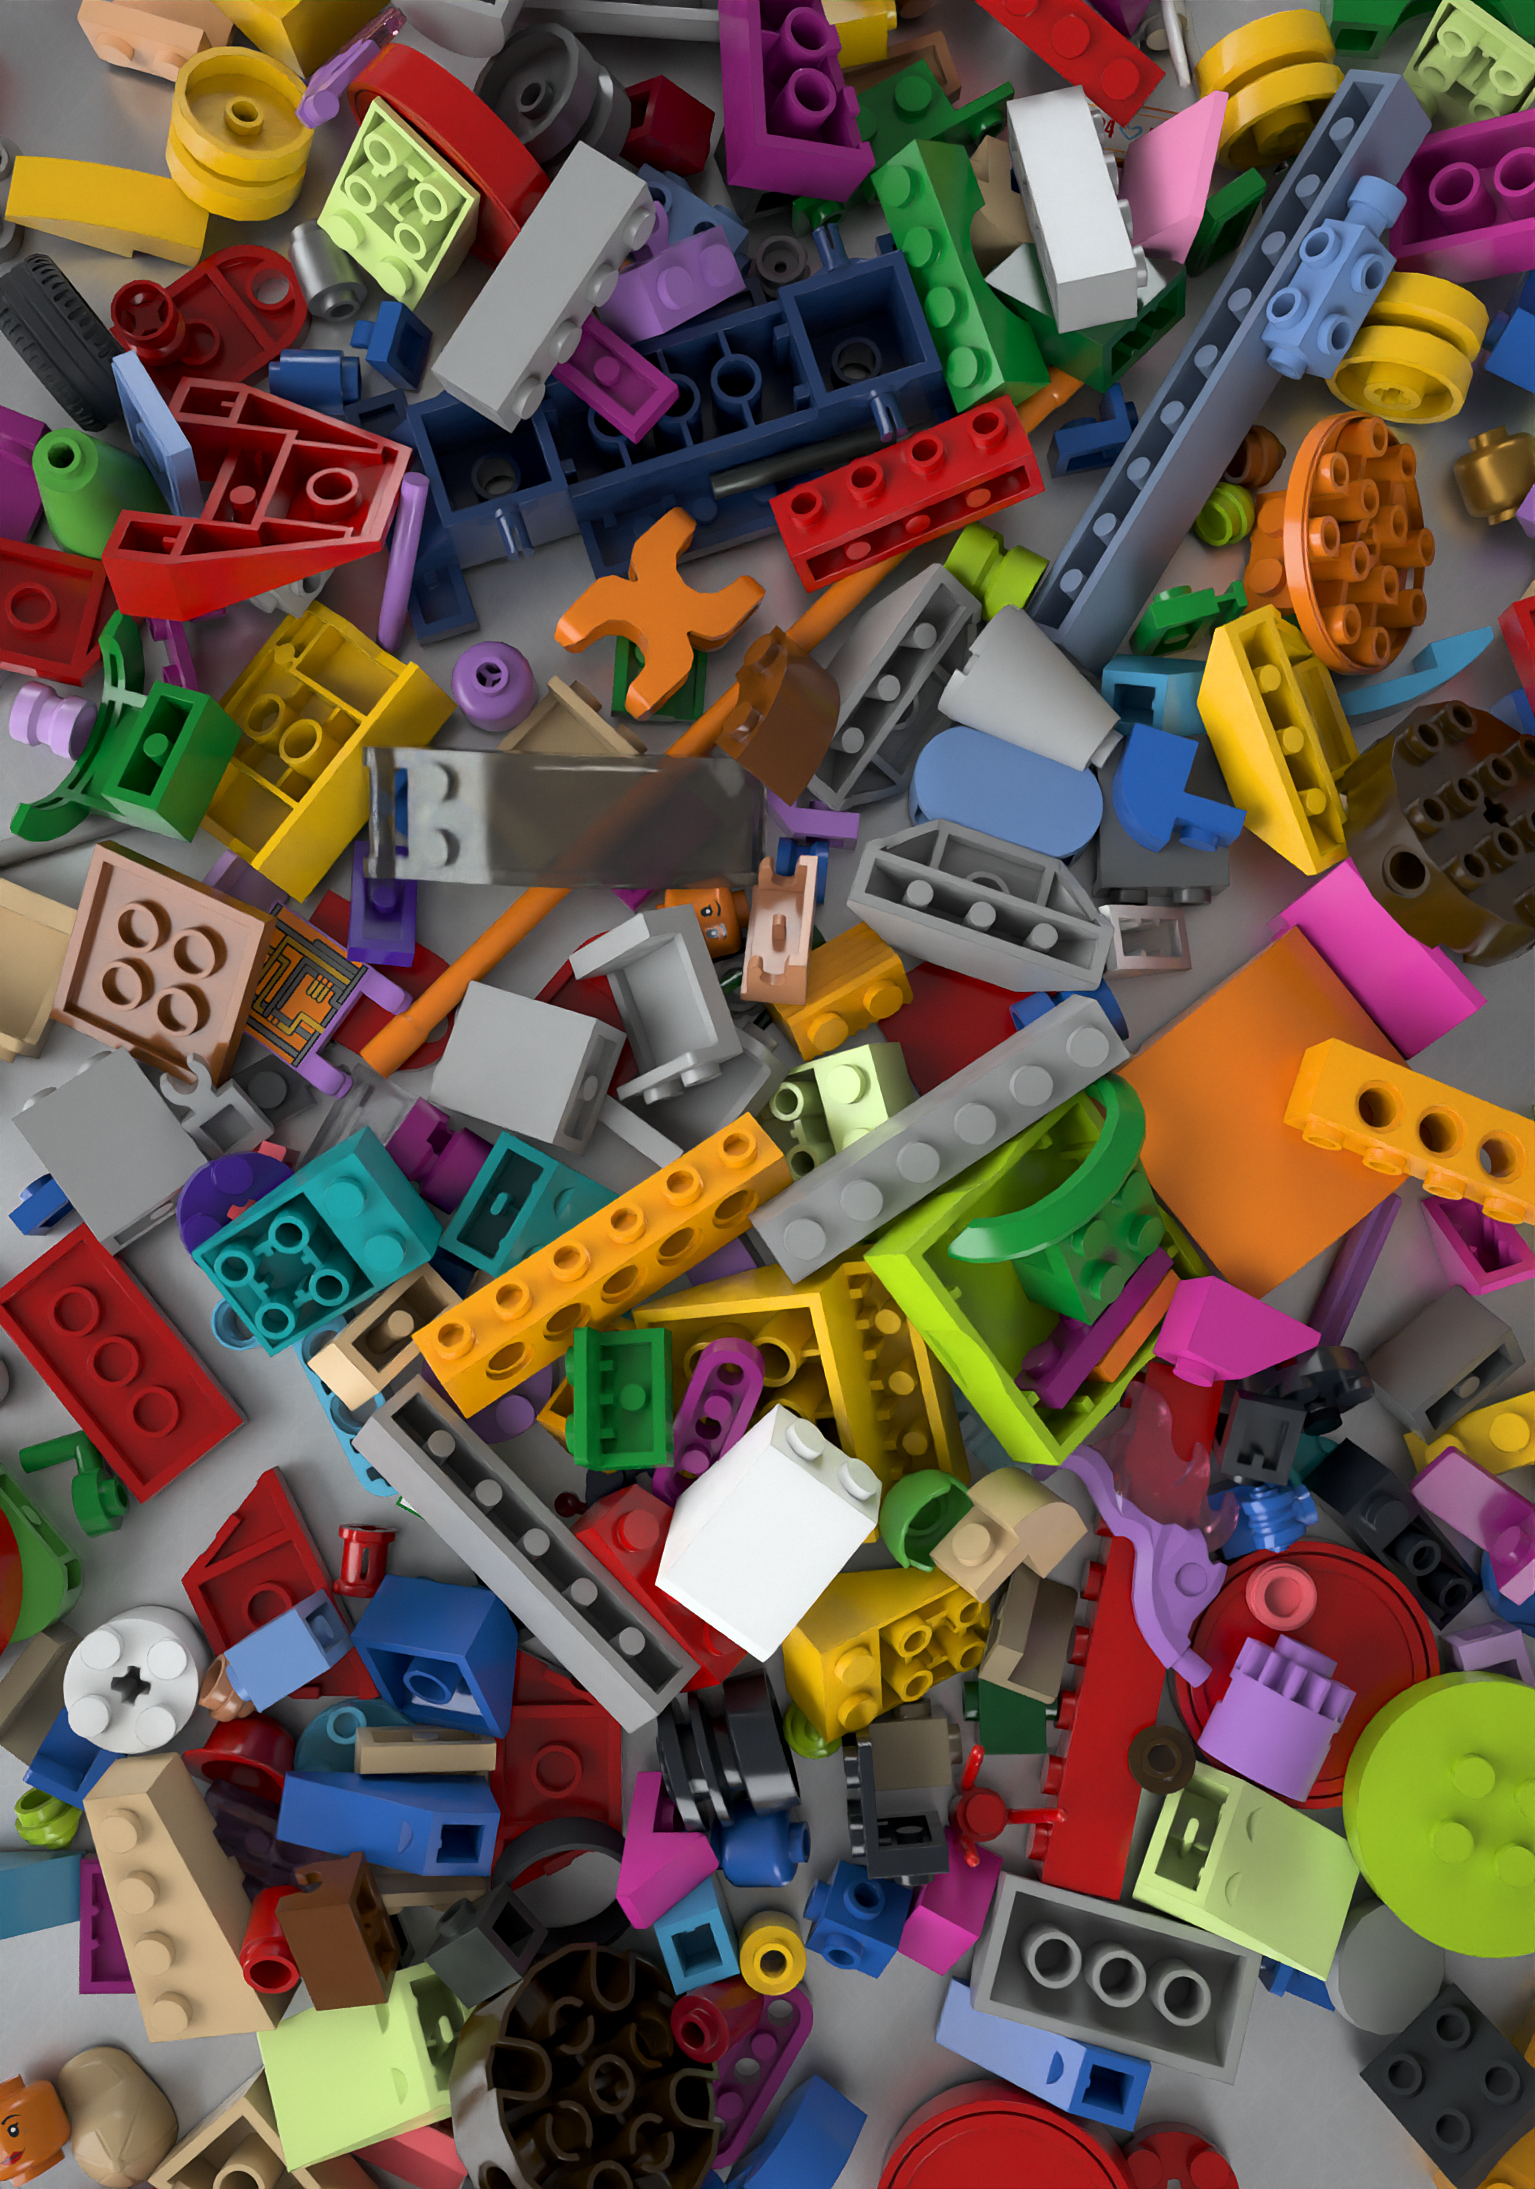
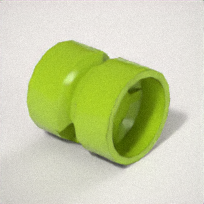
M975 521L965 527L944 567L982 604L981 619L990 622L1007 604L1011 606L1014 604L1025 611L1049 566L1050 560L1021 544L1010 550L1004 548V536Z

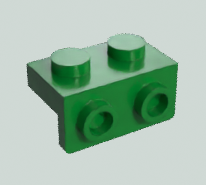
M589 1326L575 1327L574 1346L568 1347L565 1357L566 1376L569 1384L574 1387V1413L569 1414L567 1417L565 1437L567 1448L570 1454L574 1455L575 1464L594 1471L674 1467L672 1331L662 1327L599 1332Z

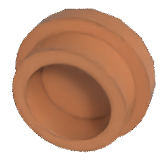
M220 1654L207 1670L197 1702L199 1705L209 1709V1716L222 1722H229L235 1717L245 1718L254 1710H257L252 1700L245 1702L233 1689L226 1673V1667L230 1663L224 1654Z

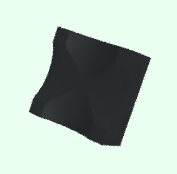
M1454 1982L1404 2032L1394 2039L1359 2073L1361 2078L1457 2189H1476L1486 2179L1504 2154L1535 2127V2069Z

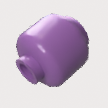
M484 641L471 646L459 656L452 670L451 688L461 712L472 724L486 731L503 732L515 728L530 715L537 702L538 686L528 660L517 648L504 642Z

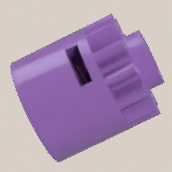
M1284 1634L1280 1635L1275 1648L1257 1639L1247 1637L1229 1675L1233 1680L1224 1699L1217 1701L1197 1744L1211 1756L1248 1778L1289 1798L1305 1802L1332 1746L1330 1740L1333 1733H1338L1356 1692L1350 1690L1346 1685L1331 1679L1338 1663L1311 1647Z

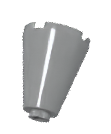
M1007 604L992 618L970 647L969 651L973 655L961 672L956 668L940 698L938 709L947 715L949 719L1078 771L1084 772L1091 763L1102 769L1124 738L1123 735L1116 731L1121 717L1023 609L1021 610L1014 604L1012 606Z

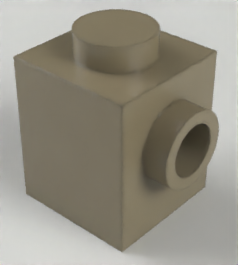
M920 1697L917 1700L904 1702L874 1718L868 1724L871 1738L875 1791L953 1785L951 1765L962 1764L963 1762L959 1723L948 1724L942 1705L931 1706L930 1698Z

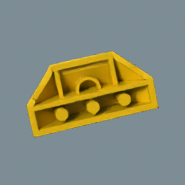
M1272 604L1262 606L1215 629L1196 705L1235 808L1247 811L1243 825L1306 875H1315L1350 856L1342 829V824L1350 818L1347 796L1340 793L1344 772L1357 759L1359 752L1327 666L1316 656L1304 634L1296 626L1282 619L1281 613Z

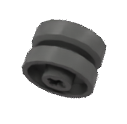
M557 23L534 24L511 36L505 42L501 51L491 56L478 75L473 92L505 123L525 146L551 183L579 140L612 161H615L623 149L631 126V101L624 86L606 67L594 61L590 51L572 32Z

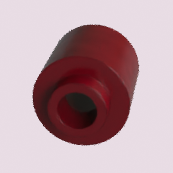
M741 1969L739 1974L691 1990L675 2004L672 2010L671 2028L677 2044L689 2057L696 2061L712 2063L719 2060L758 2025L764 2005L763 1994L748 1985L741 1973Z

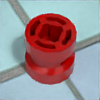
M134 280L123 285L115 293L111 303V319L119 334L126 340L128 347L135 351L139 360L151 366H167L178 361L185 354L190 343V329L185 318L176 308L172 297L160 284L150 280Z

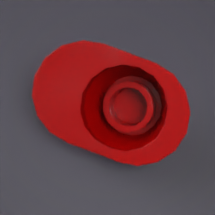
M253 1711L245 1718L235 1717L229 1722L218 1720L202 1749L185 1751L180 1756L187 1770L192 1776L222 1789L249 1809L278 1823L286 1771H294L296 1748L293 1737L288 1734L283 1725L257 1711Z

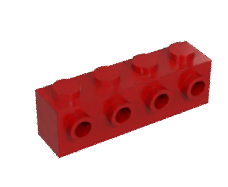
M1006 394L988 403L979 404L968 412L932 428L918 431L909 438L869 456L857 458L850 464L817 479L798 484L791 490L769 499L789 557L809 594L1046 490L1032 446L1009 394Z

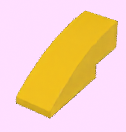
M16 155L4 220L132 258L134 250H138L195 267L198 265L203 250L209 211L190 200L176 182L170 178L93 162Z

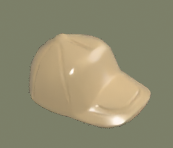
M101 2046L86 2050L68 2061L62 2068L58 2078V2088L63 2108L72 2126L69 2143L78 2166L86 2175L96 2180L98 2184L108 2188L125 2189L144 2183L154 2173L177 2141L179 2125L174 2110L166 2096L127 2053L112 2046Z

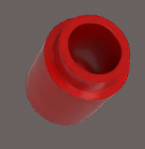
M279 1885L269 1887L257 1894L252 1903L239 1959L247 1984L263 1993L277 1994L288 1991L295 1986L298 1978L301 1977V1973L275 1913L281 1897L298 1892L307 1893L296 1886Z

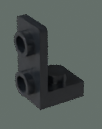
M1236 1388L1230 1413L1219 1412L1212 1450L1219 1471L1225 1473L1231 1480L1246 1486L1258 1487L1265 1482L1286 1486L1307 1413L1303 1403Z

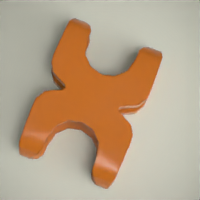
M675 507L636 541L628 571L629 580L615 575L601 577L596 580L560 618L554 634V639L566 651L573 654L582 653L587 647L604 636H623L637 644L645 658V666L639 676L630 684L625 702L626 710L637 721L649 719L686 684L694 658L692 648L705 653L720 650L756 613L766 593V590L749 575L738 577L732 584L717 593H699L683 582L676 570V563L691 546L697 524L695 519L682 507Z

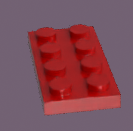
M85 1221L0 1289V1325L141 1504L153 1499L249 1421L119 1254L116 1253L112 1256L100 1244Z

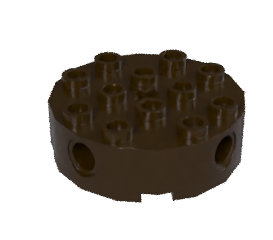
M1459 700L1419 706L1386 736L1377 739L1367 747L1344 772L1340 794L1347 796L1350 818L1342 824L1347 851L1372 897L1411 937L1431 949L1442 943L1456 953L1463 954V963L1487 968L1517 959L1535 946V736L1531 734L1522 735L1489 712L1470 707Z
M597 1942L570 1943L531 1962L522 1979L477 2004L460 2030L448 2084L456 2152L460 2161L464 2164L475 2189H700L717 2155L721 2123L713 2122L716 2103L712 2083L720 2080L717 2061L712 2063L696 2061L689 2057L677 2044L671 2028V2014L675 2004L687 1992L676 1995L670 1975L656 1960L632 1949L621 1952L607 1945H597Z

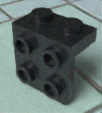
M868 1725L863 1729L843 1735L842 1751L847 1789L858 1788L859 1798L846 1799L852 1858L865 1857L868 1879L894 1877L897 1884L916 1886L934 1881L935 1874L950 1873L948 1844L938 1811L877 1815L872 1748Z

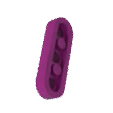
M734 1337L717 1339L706 1346L700 1355L673 1422L674 1467L655 1468L651 1484L653 1496L675 1509L677 1498L717 1460L719 1461L744 1435L761 1394L766 1374V1364L761 1352L748 1341ZM734 1363L743 1370L740 1372H730L722 1364ZM710 1417L717 1420L720 1424L709 1426L704 1424L700 1418ZM687 1470L690 1473L696 1474L698 1477L686 1478L679 1473V1471Z
M800 1982L792 1990L781 1995L771 1996L763 1994L764 2005L758 2025L722 2058L717 2060L720 2080L712 2083L716 2103L714 2117L721 2118L725 2122L726 2127L719 2133L717 2155L710 2169L725 2168L740 2157L811 2032L813 2026L812 1999L808 1990ZM776 2000H785L793 2009L786 2017L778 2018L773 2016L768 2008ZM751 2058L758 2063L759 2069L752 2075H743L737 2071L735 2066L741 2059Z

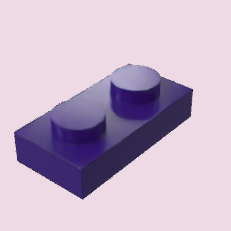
M355 840L352 855L347 961L412 967L415 954L419 848Z

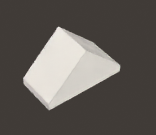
M1105 905L1097 908L1099 914L1105 915L1115 928L1102 974L1105 981L1192 969L1183 907Z

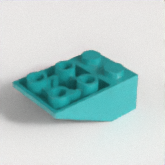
M367 1125L313 1159L195 1248L191 1256L269 1356L273 1357L433 1259L444 1228Z
M502 1131L438 1245L498 1278L619 1198L620 1195L512 1134ZM632 1308L621 1316L627 1319Z

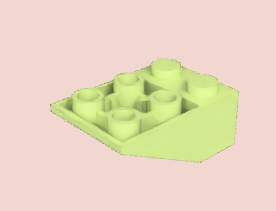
M1442 0L1403 73V77L1431 121V129L1438 132L1535 108V48L1471 0Z
M377 96L368 109L317 224L330 235L337 246L346 250L367 270L388 294L394 296L399 302L404 303L414 312L456 275L473 245L477 233L480 194L380 96Z
M900 1042L867 1044L788 1068L791 1070L755 1117V1120L785 1155L795 1183L915 1102Z
M1196 1761L1194 1774L1189 1783L1180 1791L1166 1796L1132 1898L1326 1982L1360 1870L1354 1860L1348 1840L1247 1781Z
M427 1962L396 1971L389 2001L386 2004L316 2011L315 2007H312L280 2021L276 2030L257 2032L288 2173L452 2117L448 2086L460 2030L475 2009V2006L468 2010Z

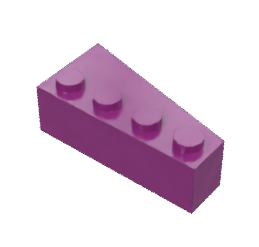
M718 0L727 184L845 203L876 163L870 142H862L855 119L860 112L854 87L845 85L837 57L842 46L836 25H830L826 19L821 0Z

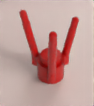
M979 1744L973 1746L961 1776L957 1777L954 1781V1787L958 1794L952 1799L948 1807L949 1825L956 1835L953 1841V1848L955 1851L961 1852L964 1860L970 1867H976L980 1862L974 1843L994 1840L1003 1832L1006 1825L1064 1822L1068 1818V1812L1064 1808H1006L1005 1802L998 1793L990 1788L976 1787L974 1782L985 1755L984 1747Z

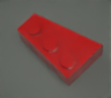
M633 1484L599 1498L569 1528V1531L701 1666L679 1692L686 1693L719 1685L748 1652L655 1585L674 1509L637 1484Z

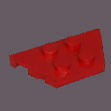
M0 537V669L83 688L104 665L98 639L113 613L119 609L103 561ZM131 615L137 627L146 619V617Z
M279 1466L263 1472L256 1481L257 1485L237 1511L229 1516L216 1533V1538L204 1553L199 1555L181 1579L216 1658L259 1627L322 1588L349 1633L351 1634L354 1630V1625L339 1594L332 1592L333 1581ZM354 1646L330 1669L287 1696L292 1699H319L321 1696H358V1700H371L379 1696L380 1693Z
M517 1647L510 1729L504 1739L494 1737L497 1743L495 1770H490V1790L501 1812L491 1865V1890L493 1871L502 1852L516 1837L540 1823L564 1817H585L604 1822L623 1835V1727L573 1674ZM567 1850L548 1855L527 1867L514 1880L510 1888L514 1891L545 1874L548 1877L571 1865L575 1858L587 1852L594 1853L596 1851Z

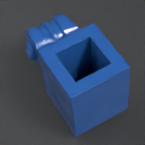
M1229 1478L1204 1486L1199 1512L1212 1551L1224 1560L1260 1549H1268L1274 1553L1289 1549V1545L1298 1540L1297 1538L1307 1532L1306 1527L1318 1523L1317 1510L1305 1485L1294 1487L1289 1478L1286 1486L1265 1482L1258 1487H1251L1239 1484Z

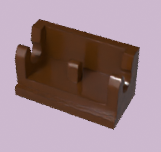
M364 1851L352 1852L349 1858L313 1862L300 1867L295 1871V1876L300 1885L322 1882L321 1886L310 1893L298 1892L281 1897L275 1913L316 2011L388 2003L402 1949Z

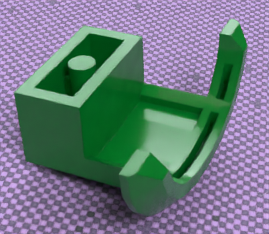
M118 609L113 613L98 639L103 654L104 689L98 715L87 744L71 772L55 791L31 804H17L12 814L10 830L11 833L24 840L48 842L69 833L82 823L90 813L192 843L243 734V730L210 695L157 680L149 695H143L145 678L143 644L137 624L131 615L121 614Z
M1111 1071L1085 1087L1086 1094L1097 1099L1106 1108V1120L1098 1142L1084 1163L1058 1189L1034 1205L1021 1211L998 1217L974 1218L951 1242L947 1251L950 1258L970 1263H995L1011 1260L1029 1301L1090 1326L1107 1305L1119 1297L1124 1284L1144 1259L1155 1252L1166 1233L1140 1158L1146 1138L1145 1110L1137 1091L1124 1077Z

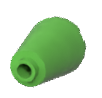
M61 428L49 432L38 442L34 449L32 465L48 526L55 542L63 552L102 561L101 555L122 509L174 515L141 458L133 453L71 428Z

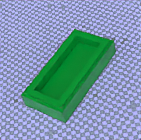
M1254 167L1206 200L1202 221L1183 264L1186 266V273L1190 278L1193 276L1196 278L1240 246L1267 185Z

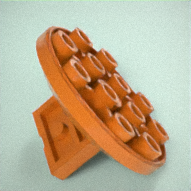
M1364 411L1338 413L1325 417L1310 430L1295 458L1287 490L1256 495L1255 520L1250 535L1252 547L1249 565H1246L1243 582L1248 606L1241 614L1242 616L1268 604H1272L1281 613V617L1295 613L1300 628L1316 656L1329 669L1345 676L1370 675L1386 669L1403 650L1413 628L1419 627L1424 623L1427 614V603L1423 593L1425 567L1430 566L1434 560L1435 541L1432 532L1428 528H1424L1422 506L1414 477L1416 473V456L1410 444H1400L1381 417H1376ZM1414 568L1413 589H1405L1408 570Z

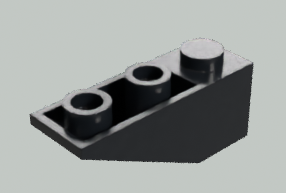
M1347 1437L1301 1481L1302 1485L1307 1487L1313 1498L1347 1536L1369 1558L1389 1570L1407 1587L1417 1600L1426 1618L1440 1631L1483 1590L1482 1582L1478 1575L1395 1474Z

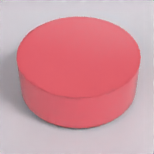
M1274 1560L1260 1565L1251 1574L1246 1585V1600L1252 1614L1262 1623L1275 1630L1289 1631L1301 1627L1311 1618L1317 1604V1591L1313 1580L1304 1570L1290 1562Z

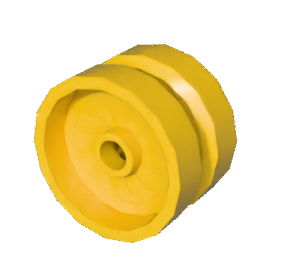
M1307 9L1289 10L1254 20L1216 43L1195 66L1192 81L1199 101L1216 90L1229 93L1216 152L1218 162L1225 169L1240 172L1248 171L1252 167L1256 170L1264 169L1284 162L1291 156L1300 153L1345 78L1339 67L1333 65L1336 49L1328 24L1320 12Z
M213 47L192 55L178 71L173 96L172 118L165 155L172 179L190 200L213 214L237 221L267 220L288 211L301 194L307 159L315 127L307 129L295 115L300 100L307 90L306 85L292 69L272 56L245 47Z
M1390 272L1384 287L1376 297L1332 378H1325L1331 393L1347 406L1358 411L1368 412L1376 417L1399 423L1427 424L1441 422L1459 414L1465 402L1473 375L1470 363L1475 361L1481 349L1489 322L1485 305L1470 291L1448 280L1421 273Z

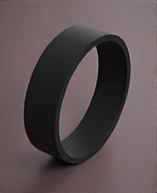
M564 1817L540 1823L516 1837L502 1852L493 1871L492 1890L504 1882L510 1887L514 1880L531 1864L548 1855L562 1851H596L612 1857L621 1864L626 1839L612 1826L591 1818ZM616 1898L603 1912L585 1922L567 1927H545L549 1932L534 1958L544 1957L570 1943L597 1942V1945L609 1946L626 1932L631 1922Z

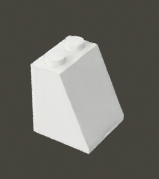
M778 1403L719 1461L717 1460L677 1498L655 1585L758 1660L764 1662L775 1652L877 1525L882 1481L876 1478L870 1467L863 1461L850 1458L826 1440L813 1423L803 1418H797Z

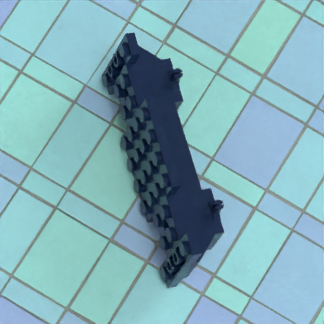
M835 223L827 224V235L824 226H821L812 233V238L815 241L823 267L808 279L778 288L777 300L767 303L759 277L755 275L743 279L746 288L663 334L630 344V347L678 385L679 398L637 444L631 441L551 373L544 383L545 393L539 407L528 419L524 420L521 418L512 433L452 396L446 390H443L434 398L408 405L404 391L400 388L343 406L348 424L413 448L415 459L410 472L421 473L430 481L407 607L421 647L481 628L462 572L463 569L506 555L510 561L521 560L519 551H523L524 557L527 558L535 552V546L580 532L596 580L610 575L629 580L628 571L636 541L675 507H682L695 519L697 525L694 530L691 546L682 554L676 563L678 565L780 532L769 499L791 490L798 484L817 479L825 475V472L821 468L718 500L715 499L711 488L710 474L873 425L878 426L881 441L889 442L892 441L893 432L895 439H898L908 432L907 427L932 419L936 426L961 415L957 413L943 375V369L902 249H897L892 233L876 237L875 251L877 257L871 259H849L839 233L838 225ZM849 363H860L865 365L871 373L864 378L853 379L846 376L840 369ZM506 475L514 479L511 488L504 493L491 494L484 490L487 482L495 476ZM398 506L385 540L389 556Z

